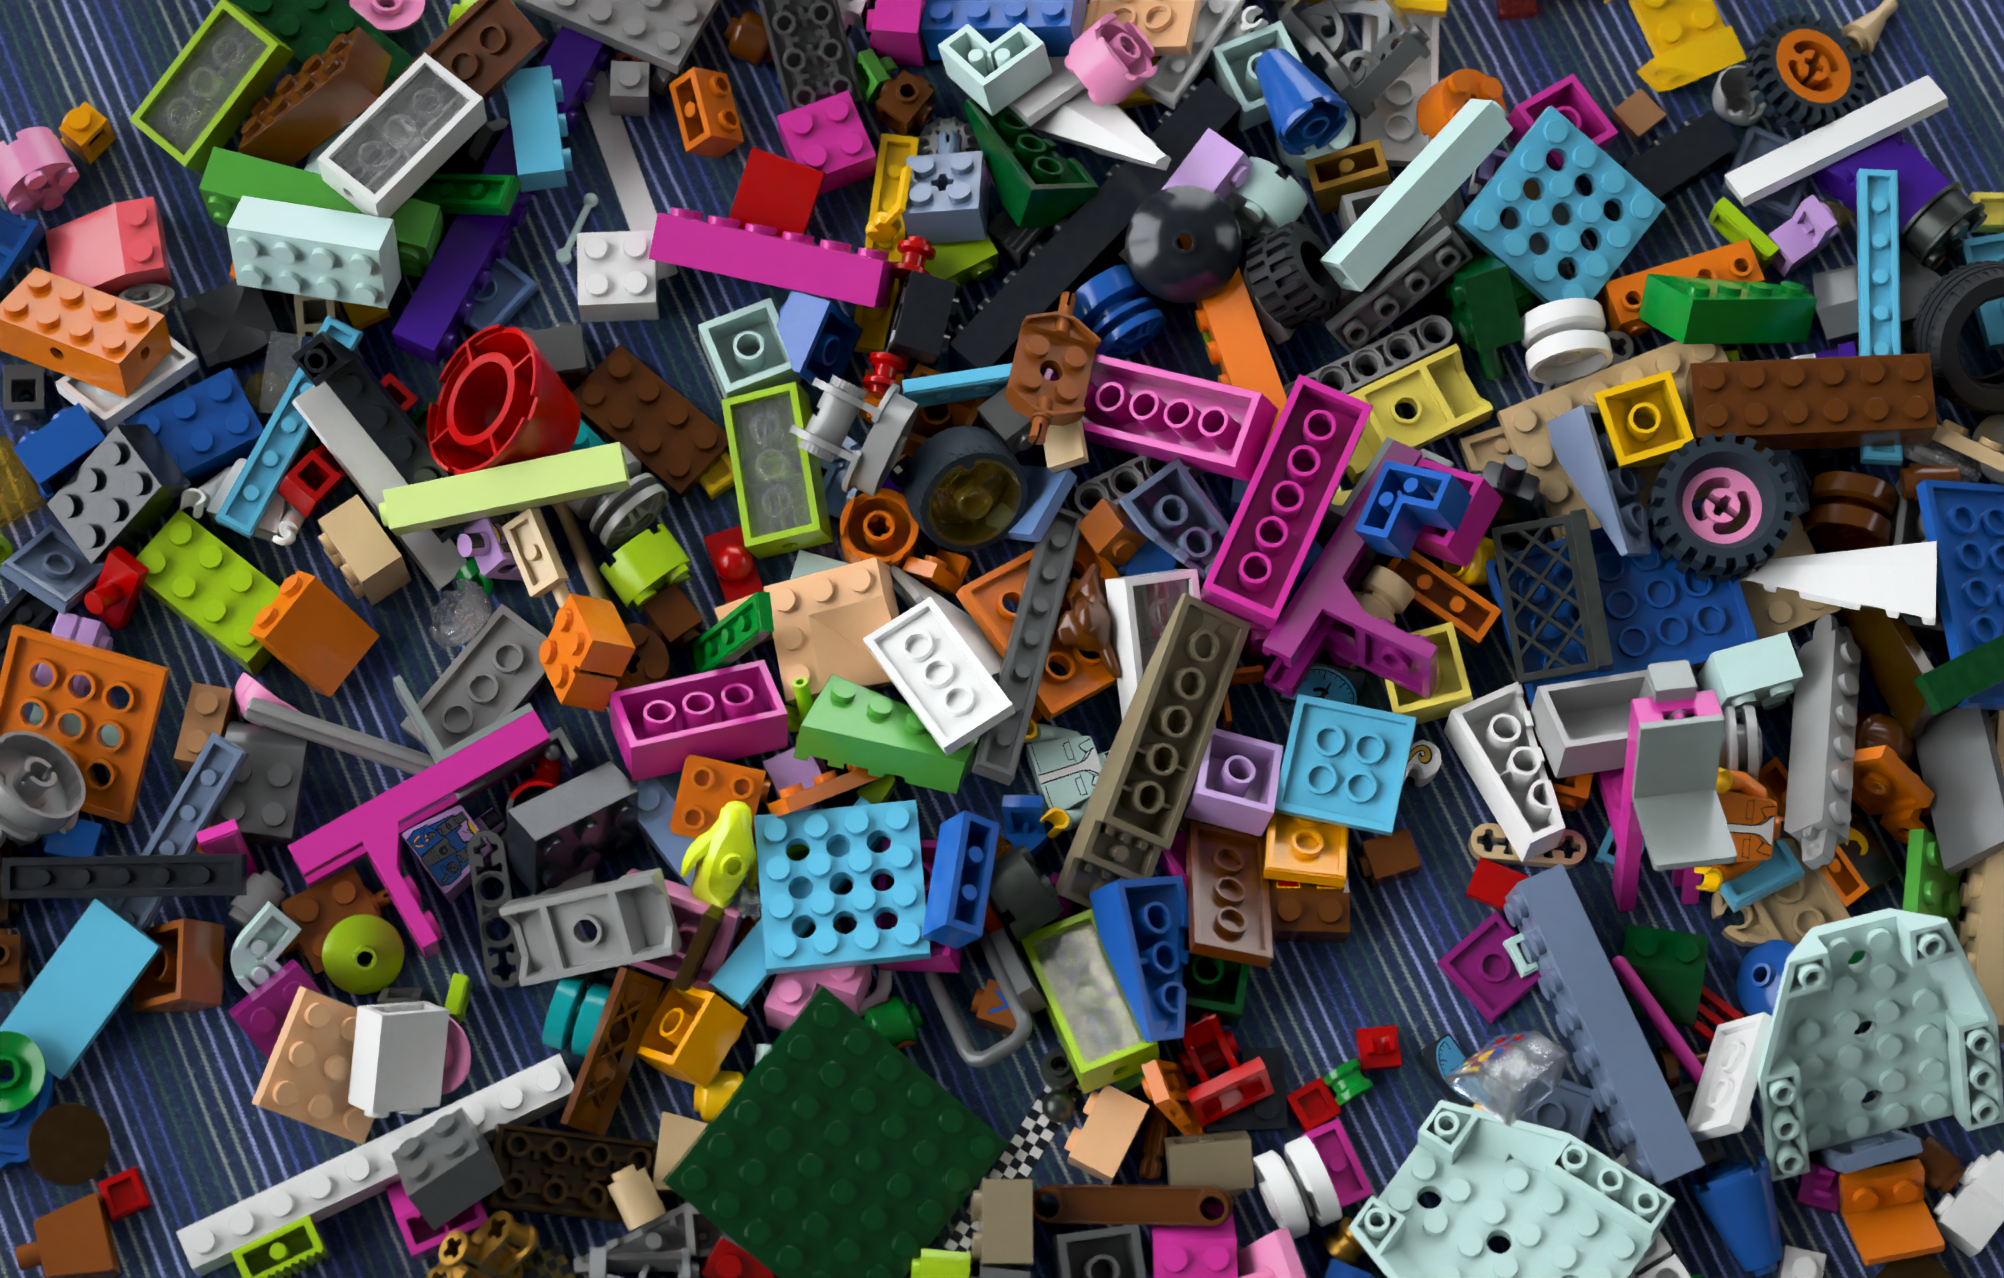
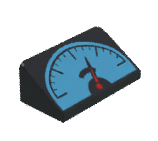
M1316 661L1293 698L1279 693L1278 700L1296 704L1298 694L1358 706L1366 674Z
M1450 1033L1426 1046L1416 1055L1419 1062L1449 1102L1473 1108L1474 1103L1489 1106L1497 1100V1097L1477 1070L1458 1071L1459 1068L1463 1070L1465 1068H1473L1474 1066L1468 1061L1469 1059Z

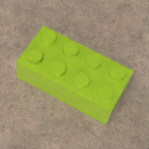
M178 510L136 557L139 562L149 569L142 588L255 677L273 657V654L251 636L248 631L255 624L256 615L264 607L269 606L278 596L280 587L184 511Z

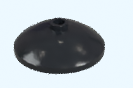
M1194 186L1169 187L1148 197L1133 214L1125 238L1126 258L1136 280L1152 295L1173 303L1199 302L1218 293L1235 274L1242 254L1241 229L1230 207L1212 192ZM1185 235L1192 240V246L1188 250H1182L1178 247L1177 239L1180 236Z

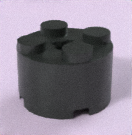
M1024 844L1017 848H1012L994 860L988 894L990 906L1009 934L1015 938L1016 942L1029 936L1058 917L1060 912L1064 911L1056 897L1058 894L1045 874L1043 876L1039 874L1034 866L1036 862Z

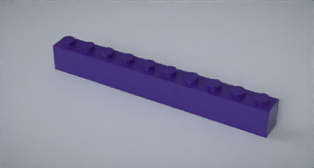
M562 26L540 67L551 65L553 80L561 79L564 102L557 103L558 114H566L568 133H572L579 119L578 110L583 101L589 102L596 88L595 79L600 70H607L613 57V50L610 49L609 45ZM511 119L480 175H515L518 178ZM520 188L508 216L457 214L392 332L397 349L436 366L440 364L444 355L449 356L452 353L457 342L456 333L461 323L467 324L474 312L475 297L479 291L484 292L490 284L493 275L491 269L496 258L500 260L504 258L510 245L509 236L514 227L519 228L522 225L527 214L528 207L526 205L532 195L537 196L541 190L521 192Z

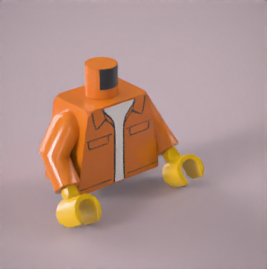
M1718 767L1716 791L1737 852L1736 861L1733 863L1711 865L1710 867H1695V873L1704 874V881L1701 885L1695 886L1696 890L1717 891L1722 883L1734 880L1757 868L1761 860L1771 859L1774 840H1795L1793 836L1784 830L1785 817L1776 816L1777 802L1768 797L1766 787L1744 771L1727 770Z

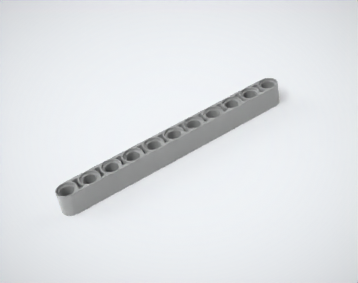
M1427 316L1305 375V377L1321 384L1333 382L1340 387V392L1348 395L1449 347L1453 333L1452 326L1442 316ZM1434 333L1441 338L1442 342L1431 343L1427 341L1424 335ZM1395 349L1402 350L1408 355V358L1404 360L1396 359L1391 355L1390 351ZM1368 366L1375 374L1363 376L1356 368ZM1296 380L1283 386L1287 400ZM1140 455L1084 482L1075 491L1073 512L1086 516L1091 510L1084 508L1081 502L1087 498H1093L1099 502L1104 497L1123 508L1118 501L1128 493H1122L1116 488L1119 482H1130L1136 488L1154 475L1150 470L1151 467L1155 465L1166 466L1170 462ZM1185 466L1193 478L1207 473V471Z

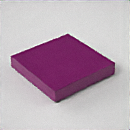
M1497 911L1436 963L1490 1024L1538 983V978L1541 977L1539 971L1521 979L1503 945L1505 940L1517 935V933ZM1520 942V943H1518L1517 945H1518L1519 948L1522 950V948H1521V942Z

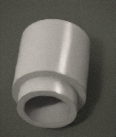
M266 870L261 875L253 872L247 880V895H237L230 904L233 908L228 916L245 928L268 901L276 908L279 907L280 902L287 896L281 890L284 883Z

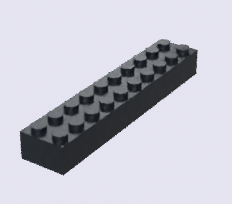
M1206 78L1198 87L1195 84L1189 87L1180 100L1181 105L1173 113L1171 111L1165 112L1155 125L1156 131L1149 137L1163 153L1171 158L1167 170L1125 161L1123 165L1115 164L1104 178L1105 183L1098 189L1097 194L1078 208L1080 209L1071 218L1066 216L1061 219L1052 232L1054 236L1045 245L1041 242L1032 249L1026 259L1028 263L1019 272L1016 269L1012 270L1001 283L1002 289L993 299L990 296L986 297L976 308L974 313L976 316L967 325L962 323L952 332L948 352V372L1012 363L1021 324L1026 315L1058 311L1061 293L1070 292V298L1072 293L1087 281L1111 268L1117 262L1118 254L1125 247L1127 228L1137 208L1148 197L1162 190L1208 128L1231 143L1237 136L1242 105L1209 78Z

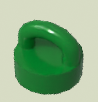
M475 558L466 562L456 573V580L464 590L475 587L480 594L489 596L494 590L492 578H486L481 574Z

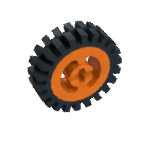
M1791 14L1787 19L1784 16L1773 23L1750 47L1749 50L1751 51L1745 60L1749 65L1744 69L1745 77H1753L1747 83L1749 92L1759 90V93L1753 98L1756 105L1758 106L1764 101L1769 105L1763 113L1769 118L1776 112L1779 114L1776 124L1783 127L1788 121H1791L1790 131L1798 133L1804 127L1805 134H1809L1849 114L1862 99L1864 92L1861 90L1866 86V79L1861 78L1866 72L1865 65L1854 64L1861 57L1858 49L1852 52L1847 50L1853 43L1852 40L1847 36L1841 42L1837 38L1838 34L1842 31L1835 25L1830 31L1825 30L1828 21L1820 18L1813 25V15L1805 14L1801 19L1799 14Z

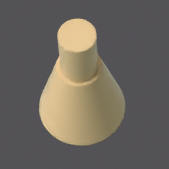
M1884 0L1876 10L1858 18L1842 29L1843 40L1848 36L1853 42L1848 47L1850 51L1858 49L1861 55H1868L1873 52L1886 24V20L1898 8L1896 0Z

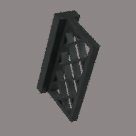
M1586 509L1570 511L1568 515L1491 528L1518 685L1598 671V673L1614 671ZM1564 526L1566 541L1557 553L1538 541L1547 528ZM1538 530L1534 537L1526 533ZM1518 534L1530 543L1516 560L1503 551L1502 536ZM1534 546L1553 558L1541 576L1522 564ZM1567 548L1570 562L1561 557ZM1505 559L1509 561L1511 564H1513L1512 568L1509 570L1508 573L1506 570ZM1557 562L1569 568L1573 574V579L1564 592L1545 580ZM1518 568L1536 580L1524 599L1510 590L1509 581ZM1541 584L1560 596L1548 614H1545L1529 603ZM1574 586L1577 601L1569 596V593L1572 591ZM1511 597L1520 603L1515 612ZM1564 600L1579 609L1580 618L1571 630L1552 618ZM1525 607L1544 619L1531 637L1516 627L1515 620ZM1548 623L1567 635L1555 653H1552L1535 641ZM1581 625L1584 640L1575 634ZM1518 636L1527 642L1522 650H1520ZM1573 639L1586 648L1588 663L1571 666L1561 659L1559 655L1570 640ZM1531 646L1550 657L1542 671L1524 673L1522 659ZM1554 662H1557L1558 664L1563 666L1560 668L1550 669Z

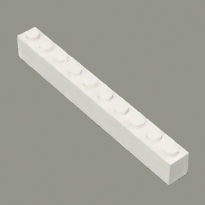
M559 1053L176 1231L192 1270L201 1277L235 1261L231 1251L308 1214L317 1223L385 1191L386 1186L401 1180L391 1153L399 1149L400 1145L407 1139L417 1137L432 1127L439 1118L452 1114L461 1107L487 1141L490 1142L494 1140L495 1125L498 1123L524 1126L565 1107L573 1090L574 1083Z

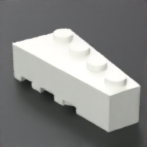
M1517 681L1451 710L1444 733L1523 863L1557 848L1565 830V824L1552 782L1548 780L1542 749L1537 745L1533 732V720L1530 711L1526 709L1523 699L1524 691L1522 685H1518Z

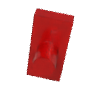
M121 546L116 547L109 552L95 589L85 595V606L91 613L96 614L113 629L119 631L127 626L149 569Z

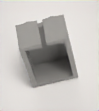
M1647 670L1537 687L1530 714L1535 733L1556 778L1625 767L1631 700L1652 697L1653 695Z

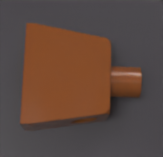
M98 1193L89 1194L34 1221L37 1241L15 1247L16 1259L20 1270L23 1271L43 1265L46 1278H105L121 1275L107 1208L103 1198Z

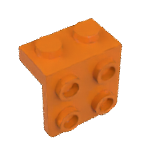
M698 755L687 756L670 821L671 831L677 835L697 839L714 825L719 818L722 807L726 803L741 801L751 808V829L753 842L756 843L754 816H756L759 802L766 803L771 780L765 779L766 771L752 766H741Z

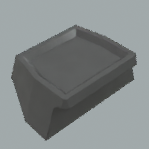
M1909 251L1899 253L1901 349L1912 347L1911 340L1913 337L1911 332L1914 328L1912 325L1916 321L1915 314L1919 310L1918 307L1920 303H1923V298L1928 294V290L1931 287L1934 288V284L1941 280L1939 274L1925 264L1921 266L1919 260L1912 256ZM1858 264L1813 274L1814 294L1818 298L1816 311L1829 350L1839 348L1838 345L1854 341L1856 354L1859 356Z

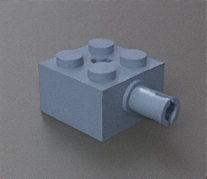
M946 130L942 131L938 135L937 154L906 157V165L912 167L906 209L902 213L907 236L925 238L930 241V244L986 240L990 179L983 151L960 152L962 144L961 134L950 130L949 142L946 143L947 132Z

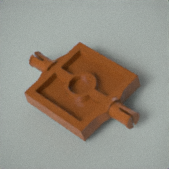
M353 866L280 902L287 917L302 930L276 960L299 949L307 957L316 976L325 973L322 962V948L330 930L341 920L353 915L371 914L382 918L380 909L393 903L386 889L372 894L363 885L356 868ZM363 951V952H361L358 956H360V955H362V954H364V953H366V952H368V951Z

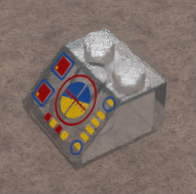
M1536 1030L1496 1036L1446 1076L1445 1082L1510 1127L1559 1087L1568 1052Z

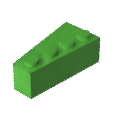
M832 674L800 726L793 758L808 761L809 756L828 760L827 766L843 769L844 764L869 769L868 775L883 778L884 775L893 774L902 776L905 783L957 794L971 769L980 736L946 756L910 706Z

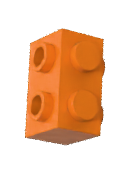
M693 67L669 84L686 153L721 158L744 142L727 73Z

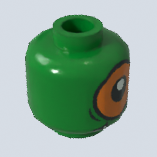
M894 996L867 1008L864 1012L865 1022L899 1051L917 1043L919 1038L917 1028L922 1026L923 1022L914 1003L906 1006L900 997Z

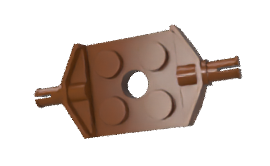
M1070 292L1061 293L1058 311L1026 315L1021 324L1005 392V398L1012 409L1030 419L1029 422L1032 423L1028 440L1033 444L1037 438L1036 445L1045 443L1049 425L1065 426L1079 421L1086 409L1083 406L1095 352L1101 338L1078 318L1074 317L1073 313L1077 296L1072 293L1068 300ZM1040 369H1052L1057 374L1058 380L1050 381L1045 379Z

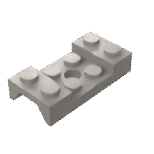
M661 868L624 875L615 881L547 895L546 892L509 900L499 908L500 916L513 927L520 951L519 982L521 987L669 956L682 947ZM580 920H589L595 924L597 928L596 939H587L582 936L579 931Z

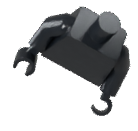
M1511 454L1506 456L1503 464L1488 461L1482 471L1473 470L1470 472L1485 478L1503 499L1484 536L1493 539L1491 528L1553 517L1546 496L1540 492V479L1535 475L1526 473L1528 463L1519 455ZM1551 528L1546 529L1538 540L1542 544L1548 543ZM1538 530L1526 533L1534 537ZM1518 534L1501 537L1502 543L1525 550L1530 543Z

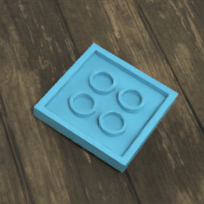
M1298 694L1278 781L1274 812L1392 836L1417 717Z

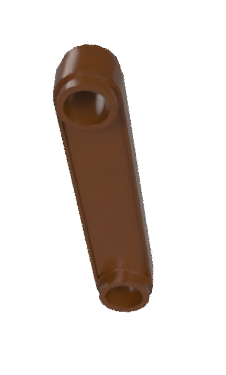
M1047 1184L1037 1189L1033 1194V1215L1035 1218L1044 1223L1215 1226L1222 1224L1229 1218L1234 1206L1230 1193L1218 1186ZM1043 1194H1051L1056 1197L1059 1202V1211L1057 1213H1049L1043 1209L1040 1202ZM1208 1196H1215L1221 1199L1225 1208L1224 1213L1216 1216L1207 1212L1204 1206V1199Z

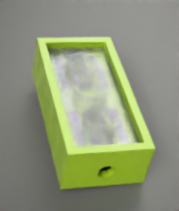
M220 0L129 121L182 165L203 174L213 146L218 148L224 147L250 113V106L259 96L266 92L295 52L240 7L227 0Z
M795 381L722 399L745 548L756 558L763 559L833 542L820 459L799 448L798 445L802 438L789 431L792 424L806 429L812 416L809 395Z
M1092 909L1038 929L1020 941L1021 950L1048 1006L1045 1009L1084 1094L1143 1071L1141 1065L1155 1059L1160 1060L1158 1042L1146 1043L1097 933Z

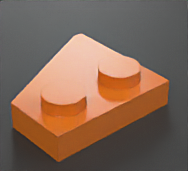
M1155 1059L1141 1065L1145 1075L1142 1077V1086L1147 1097L1154 1101V1104L1184 1136L1207 1134L1205 1127L1199 1126L1185 1091L1191 1088L1181 1063Z

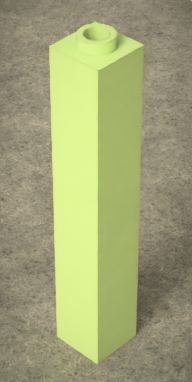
M620 442L386 489L383 490L385 502L379 503V512L383 526H389L396 536L517 512L528 508L631 488L624 448Z

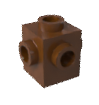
M903 70L896 79L890 78L882 87L879 94L880 99L876 102V119L899 135L910 136L919 124L925 126L935 113L936 107H934V90L932 85L924 77L917 74L913 76L906 70Z

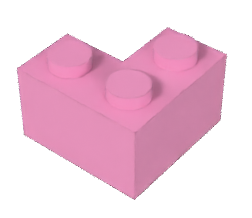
M871 965L777 974L764 1004L767 1026L784 1031L820 986H824L858 1015L872 982Z

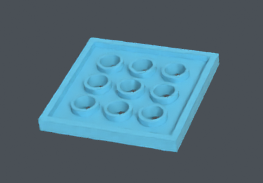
M1551 105L1543 111L1454 225L1488 255L1506 264L1509 273L1545 304L1569 298H1588L1593 300L1666 205ZM1550 150L1558 152L1563 159V166L1560 171H1554L1547 165L1546 156ZM1578 176H1585L1591 182L1592 189L1588 196H1582L1577 192L1575 181ZM1526 180H1533L1538 184L1540 195L1537 200H1530L1525 196L1523 185ZM1607 201H1613L1619 206L1620 216L1617 221H1611L1605 216L1604 205ZM1555 205H1562L1568 211L1569 219L1564 226L1557 224L1553 220L1552 210ZM1503 209L1513 211L1517 217V224L1513 230L1506 229L1501 224L1500 214ZM1584 230L1592 231L1597 237V246L1593 251L1587 250L1581 243V234ZM1533 234H1538L1545 240L1546 248L1542 255L1533 253L1529 247V239ZM1561 259L1569 260L1574 266V275L1570 280L1562 278L1558 272V264Z
M916 800L797 811L778 818L775 814L754 816L767 975L931 959L930 940L921 937L926 912V897ZM877 836H884L891 841L889 849L883 853L871 851L868 848V844L871 839ZM836 840L846 841L850 845L849 852L842 857L830 855L827 849ZM796 844H803L809 848L810 852L804 860L793 861L787 856L789 848ZM877 875H890L895 881L894 885L887 891L874 889L871 883ZM839 878L849 879L854 884L851 892L846 895H836L830 888L832 883ZM799 882H806L813 888L811 895L805 899H795L790 895V890L793 885ZM889 912L894 914L898 918L897 924L889 930L878 928L875 925V919L881 913ZM844 916L851 917L857 922L856 928L848 934L838 933L834 929L835 922ZM807 920L815 924L816 930L810 937L799 938L793 933L794 926L800 921Z

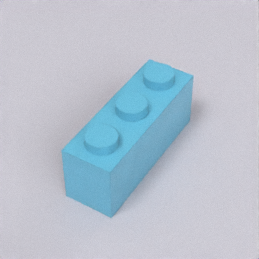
M551 65L520 69L506 82L517 173L518 179L522 183L520 186L521 192L568 186L566 172L573 171L570 148L562 147L561 137L569 135L566 114H558L557 103L564 102L561 79L553 80Z

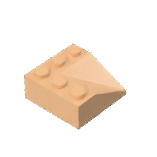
M874 557L764 586V592H770L774 632L772 634L786 702L797 707L792 681L797 677L807 678L813 704L832 674L869 690L894 685L863 641V638L899 616L889 565Z

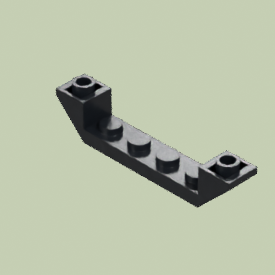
M321 331L291 355L315 387L324 382L328 384L409 485L455 476V474L444 470L436 463L430 452L428 440L358 354L324 331ZM471 521L431 530L444 543Z

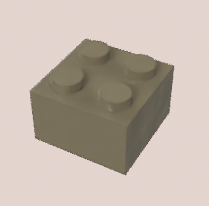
M982 1179L979 1190H973V1196H971V1221H979V1232H973V1238H971V1263H979V1274L980 1267L1029 1272L1033 1265V1179Z

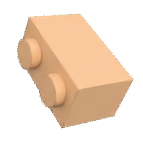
M1110 1085L1104 1086L1101 1093L1092 1091L1083 1109V1113L1089 1116L1082 1130L1074 1127L1064 1149L1070 1151L1067 1163L1108 1184H1112L1150 1105Z

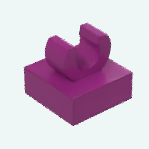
M1809 1163L1810 1172L1799 1175L1794 1204L1832 1214L1836 1213L1840 1200L1839 1174L1841 1172Z

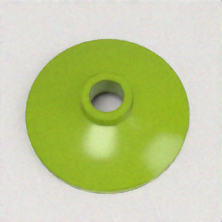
M371 914L353 915L338 922L326 936L322 948V962L329 979L340 989L358 995L372 994L382 990V988H386L398 976L404 961V946L397 930L385 919ZM363 951H368L372 954V959L367 964H360L357 961L358 955Z

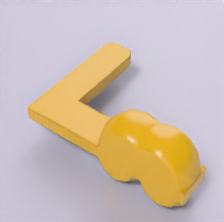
M906 165L902 169L896 203L887 212H878L874 219L867 223L865 232L871 241L889 242L899 233L901 222L898 217L906 209L912 172L911 166Z

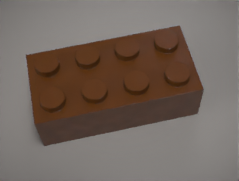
M359 26L348 35L345 33L339 34L331 42L325 53L321 56L317 53L312 55L304 63L298 74L295 76L288 74L278 83L272 94L268 97L263 94L253 102L249 108L251 116L241 130L243 137L238 151L252 157L292 166L370 107L380 97L392 57Z

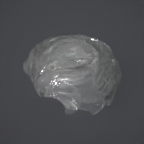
M470 579L457 580L458 589L444 591L441 594L442 599L439 604L430 609L432 616V625L429 628L430 636L441 647L452 648L462 646L464 643L475 638L487 625L491 615V604L487 594L483 591V587L479 586L477 582Z

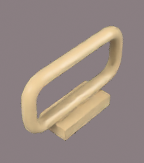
M565 502L551 504L560 520L591 596L610 601L573 511ZM528 508L521 510L517 517L501 528L530 597L538 598L552 591L559 608H562L570 592L565 583L569 578L540 509Z

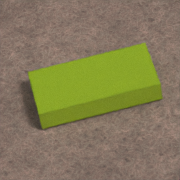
M1724 196L1714 205L1707 219L1708 223L1731 244L1749 239L1760 269L1764 271L1772 263L1780 248Z

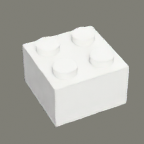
M654 230L577 233L578 308L582 322L659 319L658 261L649 259Z

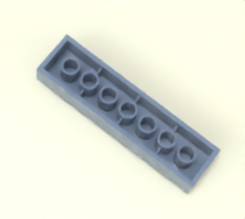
M1563 864L1519 881L1505 896L1504 912L1513 927L1518 926L1520 933L1525 939L1521 941V948L1529 963L1536 962L1538 966V971L1541 975L1538 978L1539 987L1548 1001L1552 999L1559 1013L1555 1016L1558 1028L1565 1038L1570 1037L1576 1050L1573 1052L1575 1064L1582 1075L1587 1074L1594 1088L1590 1091L1592 1100L1599 1112L1605 1111L1611 1127H1608L1611 1141L1617 1150H1623L1629 1164L1626 1165V1169L1656 1188H1660L1701 1168L1705 1163Z

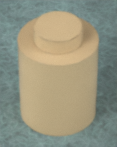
M634 1164L611 1175L614 1183L607 1187L629 1231L667 1213L645 1167L637 1171Z

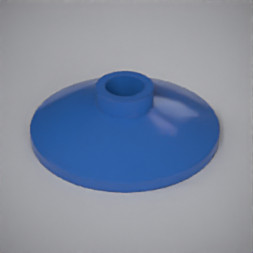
M1768 940L1763 944L1755 946L1744 957L1737 972L1736 992L1741 1005L1748 1013L1755 1015L1765 1012L1773 1016L1786 960L1796 946L1783 940ZM1767 972V977H1766V979L1763 981V977H1764L1765 973Z

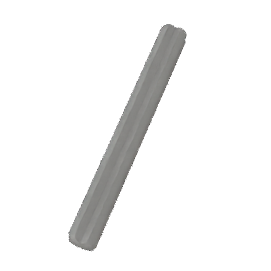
M255 697L248 701L244 713V718L248 721L413 775H417L435 765L433 758L429 754Z

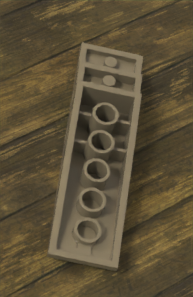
M1182 593L1132 698L1086 806L1055 887L1058 897L1087 909H1092L1090 892L1116 880L1152 877L1161 850H1170L1248 636L1251 623L1189 594Z

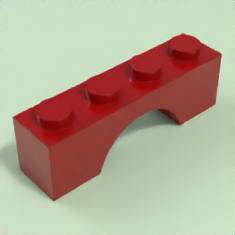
M389 372L380 382L409 416L419 398ZM322 443L316 449L311 450L285 476L277 493L307 518L348 475Z

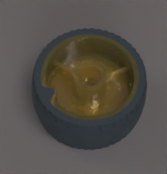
M969 425L955 426L932 435L931 438H928L927 441L923 442L916 449V452L912 454L905 468L903 493L910 513L922 531L933 542L948 550L970 552L972 550L984 549L993 543H997L998 540L1008 535V532L1019 522L1027 505L1028 485L1017 458L1002 440L981 427H971Z

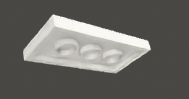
M931 596L863 638L867 649L946 756L1016 713L1013 704Z

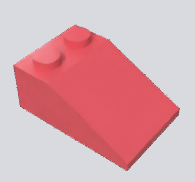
M154 197L114 203L45 232L51 273L109 295L121 294L124 290L140 284L172 285L162 214Z

